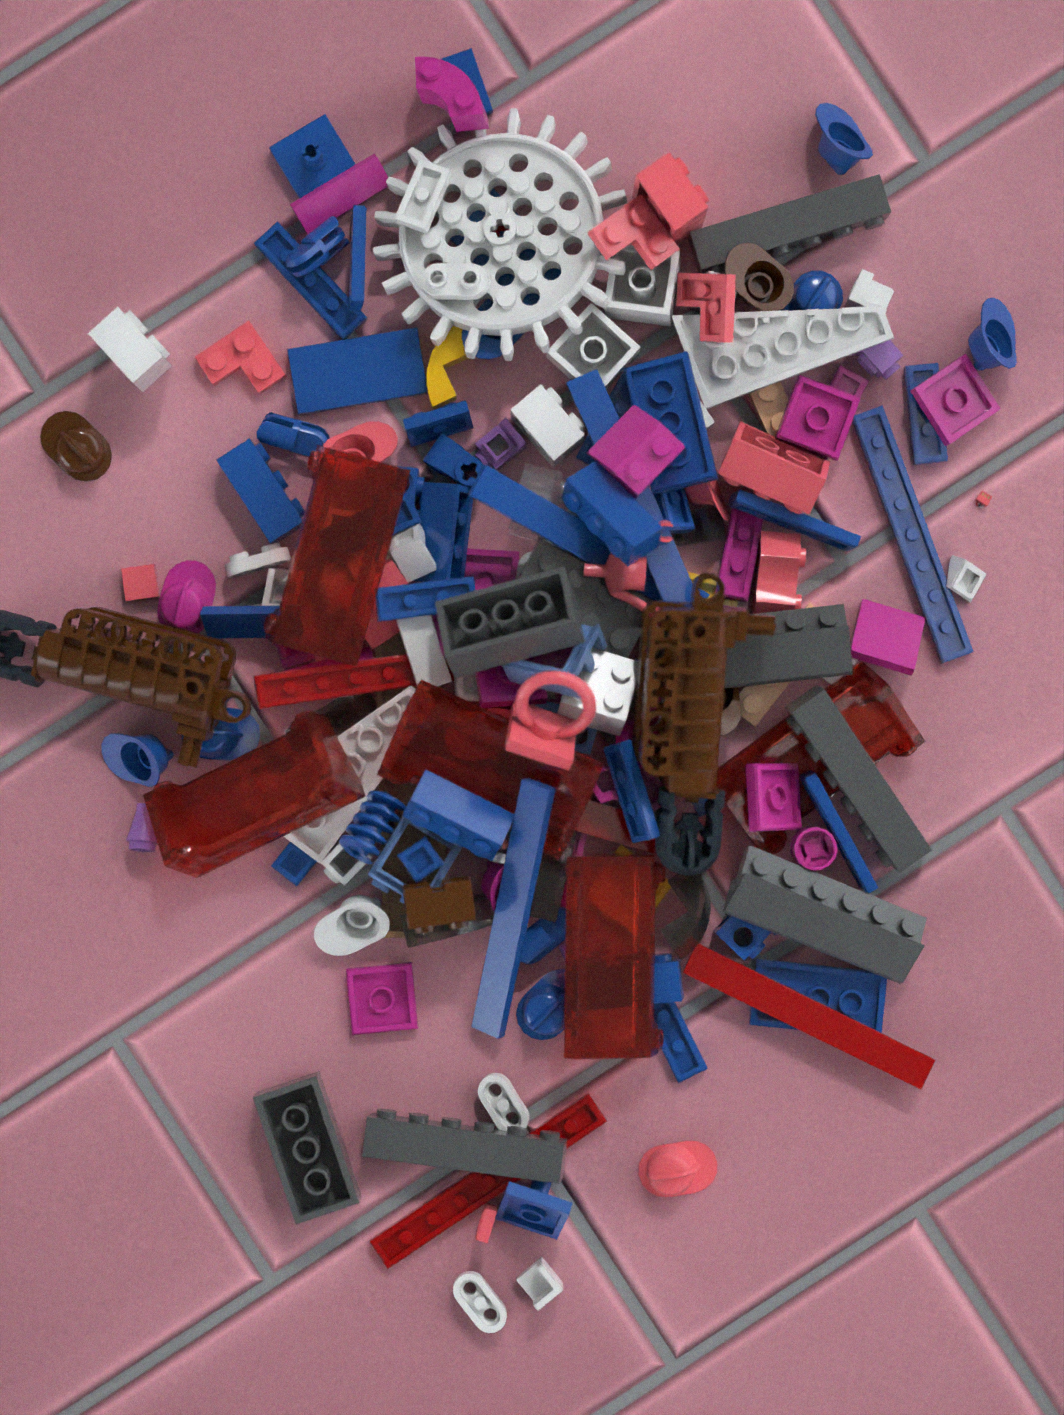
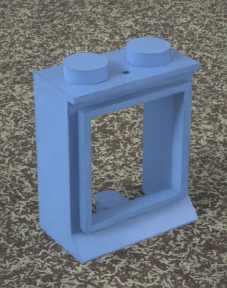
M599 623L594 626L582 624L585 643L574 646L563 669L523 659L502 665L509 682L523 684L533 675L545 671H563L577 677L581 671L591 673L595 666L591 649L605 650L607 646ZM550 684L538 688L580 698L573 689L564 685Z
M402 817L368 873V876L373 878L371 882L373 886L385 893L392 889L402 895L399 901L403 904L402 885L406 883L381 868L408 823L451 849L444 861L445 864L440 867L432 880L431 887H438L441 884V879H444L462 849V846L444 840L440 835L425 827L414 825L405 817Z

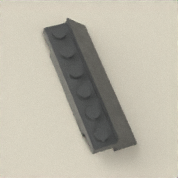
M844 604L749 614L775 616L776 631H774V636L746 635V642L735 641L734 648H728L724 689L852 675L849 625L847 626ZM665 648L658 650L654 659L661 657Z
M751 845L744 849L737 877L731 881L722 911L899 984L904 982L925 946L921 944L927 920L926 917Z

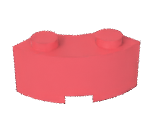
M761 530L756 566H758L756 586H754L752 614L801 609L802 596L796 594L799 567L804 568L806 562V548H801V534Z

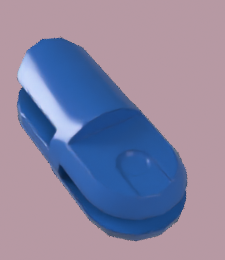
M331 216L304 237L301 244L287 255L285 263L287 267H291L290 273L299 277L310 273L319 265L326 264L350 244L349 240L344 238L345 233L343 229L337 227L339 222L336 217Z
M272 412L266 414L256 432L257 439L261 443L315 458L321 456L322 446L330 439L327 431L318 425Z
M556 907L528 927L520 961L528 965L535 964L571 936L576 928V918L573 912L564 907Z

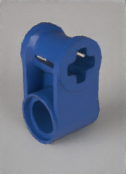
M442 433L422 460L441 475L450 478L459 485L470 488L476 479L470 477L466 481V475L463 471L466 468L472 470L476 467L475 471L479 474L483 466L479 459L465 451L463 447Z

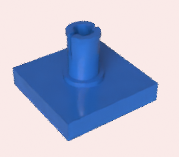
M326 114L269 147L299 199L356 165Z
M532 1180L531 1186L528 1188L509 1181L497 1208L495 1219L557 1240L570 1214L573 1202L549 1195L551 1182Z

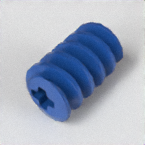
M374 790L369 791L367 794L368 802H362L359 808L362 813H355L353 817L355 824L347 826L346 832L348 835H342L339 839L340 845L349 855L371 865L373 863L367 857L368 854L375 856L380 854V851L374 844L385 845L387 843V840L381 833L392 834L394 829L388 822L399 823L401 819L395 813V810L404 812L406 808L403 802L391 794Z

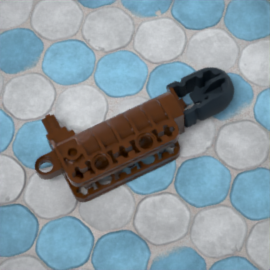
M709 572L702 573L694 579L691 602L651 601L644 607L641 618L632 746L636 758L644 770L649 774L660 776V781L663 784L659 787L658 803L661 807L657 810L656 823L660 836L655 838L656 853L666 868L671 872L682 875L701 874L709 869L718 858L721 847L723 814L720 811L724 808L725 792L716 788L727 650L728 648H734L735 641L746 642V635L774 636V631H776L775 616L749 615L748 611L743 607L724 605V583L718 576ZM707 579L714 580L718 588L716 594L710 598L702 597L699 592L700 584ZM654 613L650 619L649 614ZM665 648L663 655L654 659L656 652ZM650 707H654L656 710L650 711ZM659 716V719L656 723H654L653 725H649L650 721L654 717ZM658 730V734L652 733V731ZM675 797H683L686 803H698L699 798L708 799L704 806V810L707 812L705 826L699 822L697 813H682L681 819L675 823V828L680 830V837L678 839V836L673 831V818L677 814ZM698 831L703 838V843L697 840Z
M102 607L77 608L68 611L63 618L60 629H57L53 623L42 620L36 622L31 617L0 610V652L5 653V657H0L1 678L15 682L20 679L21 683L37 688L45 680L171 714V720L179 722L176 733L184 735L177 762L183 766L197 768L203 741L212 739L214 728L218 725L219 720L237 723L245 720L251 712L250 699L241 692L229 689L237 653L234 646L227 641ZM81 615L78 628H76L72 624V619L79 618ZM110 622H112L111 636L108 635L110 628L105 627ZM127 626L131 628L128 634L133 635L129 640H125L127 637ZM19 630L23 635L40 636L38 646H34L32 655L34 660L33 667L11 664V659L15 656L23 657L26 642L20 640L15 632H11L8 637L2 635L1 631ZM143 632H145V638H142V644H139L138 642ZM159 635H161L162 639L158 647H155V641H159ZM171 640H175L173 643V653L169 651L172 645L168 643ZM190 643H191V644H194V648L192 649V652H196V653H195L193 656H191V657H189L190 652H191V645H190ZM221 646L224 647L223 651L224 654L228 655V660L222 661ZM206 650H210L209 655H204L205 661L201 660ZM231 698H237L242 702L243 712L239 717H233L227 712V703Z

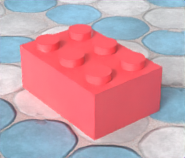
M668 152L636 175L632 198L635 199L642 194L678 245L688 238L690 231L702 228L708 210L706 203L709 202V199L698 184L694 187L687 178L689 171L684 162L679 157L674 159L670 152Z
M740 421L724 455L718 474L722 475L723 480L733 486L740 487L744 485L753 489V493L762 499L771 500L773 498L784 503V507L791 512L797 514L805 512L810 515L826 481L830 461Z

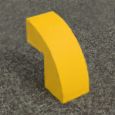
M454 325L440 346L434 347L428 363L427 390L433 410L457 400V395L445 369L469 359L465 354V347L461 338L462 329Z

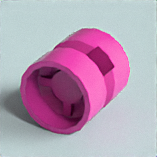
M805 826L802 830H797L792 836L790 853L794 861L800 866L811 870H822L830 866L835 860L837 842L827 830L815 826Z

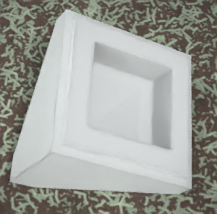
M952 555L949 562L946 587L968 602H972L987 574L966 559Z

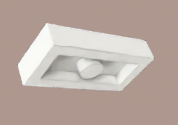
M420 159L395 215L396 223L427 234L451 179V170Z

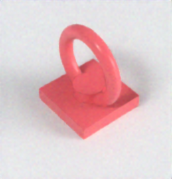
M545 671L528 678L520 686L510 708L505 750L569 771L574 761L576 735L584 731L591 724L596 713L597 705L592 689L581 678L563 671ZM559 684L567 686L580 696L583 702L582 713L575 720L530 705L529 698L531 694L545 685Z

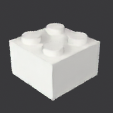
M633 245L626 246L611 257L624 262L626 271L624 275L611 273L608 275L605 294L608 297L609 304L606 309L604 308L605 315L609 319L671 327V315H673L677 292V274L680 273L681 268L680 251H677L650 270Z
M590 303L578 316L583 332L576 335L568 328L549 348L550 351L547 352L546 358L570 380L597 369L607 389L622 373L623 368H626L639 354L641 347L593 303Z
M117 307L88 334L131 382L144 392L172 367L166 360L170 353L153 335L148 338L144 336L148 329L130 310L124 314Z
M540 384L510 410L513 422L554 468L583 443V429L585 426L573 412L569 415L566 414L562 409L563 400L552 387L546 390Z
M592 648L591 653L595 661L594 669L591 673L581 671L578 676L589 685L596 699V713L588 727L620 736L626 722L637 681L638 661ZM562 694L557 714L576 720L582 713V700Z

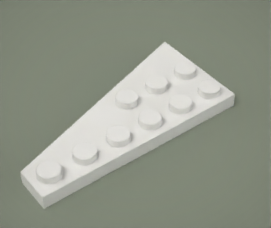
M883 306L734 313L733 342L699 341L700 315H671L684 352L688 351L695 382L706 409L894 339Z
M410 685L241 805L314 860L321 863L344 833L347 826L353 821L355 813L360 811L359 807L362 802L367 801L366 796L369 791H375L437 705Z

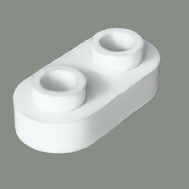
M434 263L424 270L421 277V283L425 292L434 299L476 300L483 297L489 289V278L486 271L480 265L472 263ZM436 275L443 276V280L440 283L432 282ZM474 275L477 277L476 281L472 284L465 282L468 276Z
M277 542L261 547L262 553L249 556L248 552L232 555L229 557L230 562L224 565L227 577L234 578L291 561L288 547H281L280 543Z
M491 1073L485 1076L479 1084L478 1096L498 1130L507 1131L508 1126L526 1128L530 1118L529 1112L510 1080L500 1073ZM498 1084L502 1092L494 1094L491 1092L490 1086ZM508 1113H516L519 1117V1121H509L507 1117Z
M474 1271L461 1273L455 1279L453 1294L456 1301L481 1331L495 1333L502 1329L507 1319V1310L503 1302L479 1273ZM468 1282L474 1283L476 1286V1290L472 1293L464 1290V1285ZM489 1308L494 1309L497 1315L489 1319L484 1315L485 1310Z

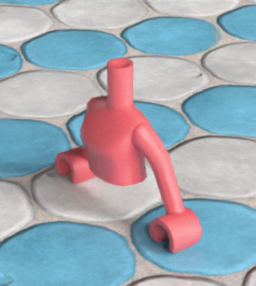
M662 520L658 522L662 527L674 526L668 520ZM670 536L660 537V541L665 543L673 540ZM612 553L609 555L606 564L584 563L583 576L604 578L608 592L614 598L630 604L643 612L644 607L648 604L626 591H644L646 556L630 566H627ZM654 613L649 614L650 619Z

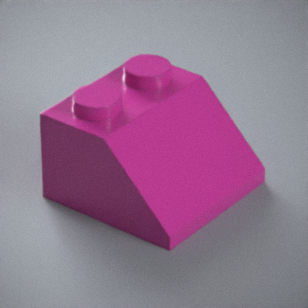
M633 405L587 454L595 461L597 460L636 499L683 451L685 446L661 422L636 405Z

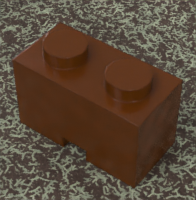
M469 876L441 879L442 886L431 887L428 881L402 885L406 922L409 930L415 929L416 933H428L435 931V926L448 924L449 928H462L469 926L468 921L476 920L472 884Z

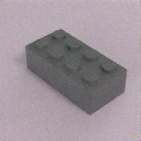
M543 539L538 540L517 579L565 566L574 586L581 624L594 626L599 623L607 644L605 650L601 651L628 658L640 636L642 612L630 604L611 596L604 578L583 576L584 562ZM626 590L646 603L652 601L634 590Z
M565 566L435 602L444 656L455 678L585 643L574 586Z
M320 1071L257 1092L253 1100L295 1224L358 1204L362 1195Z

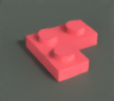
M642 194L587 233L606 261L632 243L650 270L680 250Z
M677 274L676 306L701 307L699 341L733 342L736 274Z
M249 320L195 356V359L214 386L240 368H242L259 395L287 377Z

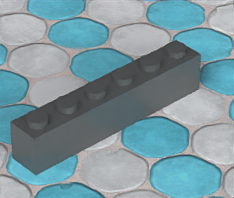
M878 174L690 231L688 241L698 273L713 271L724 274L726 257L729 251L736 245L753 243L763 248L773 258H778L789 254V248L802 245L803 249H807L821 244V239L833 235L834 239H841L853 234L852 229L865 226L866 230L885 224L884 219H887L890 215L891 209L881 176Z
M816 685L784 707L790 715L786 719L788 725L796 735L803 734L808 742L804 746L805 750L814 762L821 761L826 769L822 772V775L833 789L838 786L844 795L840 799L842 805L851 816L856 813L862 822L858 825L859 830L868 842L871 840L875 841L879 847V850L875 853L886 868L892 866L900 873L932 851L825 689Z
M377 1109L376 1113L370 1114L366 1119L362 1157L558 1184L563 1179L568 1139L560 1138L559 1132L542 1130L540 1135L528 1134L527 1128L508 1126L507 1131L494 1129V1124L488 1122H475L474 1126L461 1125V1119L443 1117L442 1121L438 1122L429 1120V1115L421 1113H409V1117L396 1116L397 1111L391 1109Z

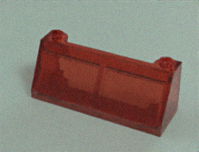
M317 444L316 451H311L307 462V470L311 471L313 483L279 608L274 610L273 614L268 613L264 623V632L267 633L266 639L272 643L357 666L410 470Z
M863 661L852 668V675H844L825 688V691L874 764H877L890 753L895 757L910 756L917 750V747L925 742L889 684ZM789 716L718 767L716 788L725 792L724 807L755 848L773 855L779 853L784 848L787 841L786 830L749 832L746 764L798 763L799 775L808 770L815 772L829 798L840 791L838 786L833 789L822 775V772L826 770L820 760L814 762L804 748L808 742L802 733L796 735L786 721ZM799 779L802 819L816 808Z
M421 679L400 718L377 775L394 784H406L413 777L421 779L426 769L515 814L522 779L530 778L556 788L543 853L561 859L591 798L604 764L574 750V761L569 771L507 751L505 750L508 719Z
M315 711L301 712L291 722L290 732L183 785L173 784L172 781H164L155 785L154 790L143 794L164 866L199 878L366 797L362 784L328 718Z
M583 852L567 856L565 1059L652 1058L658 1054V1049L663 1047V1030L658 1029L657 1023L654 1022L656 889H658L660 883H664L666 877V867L661 863L658 855Z

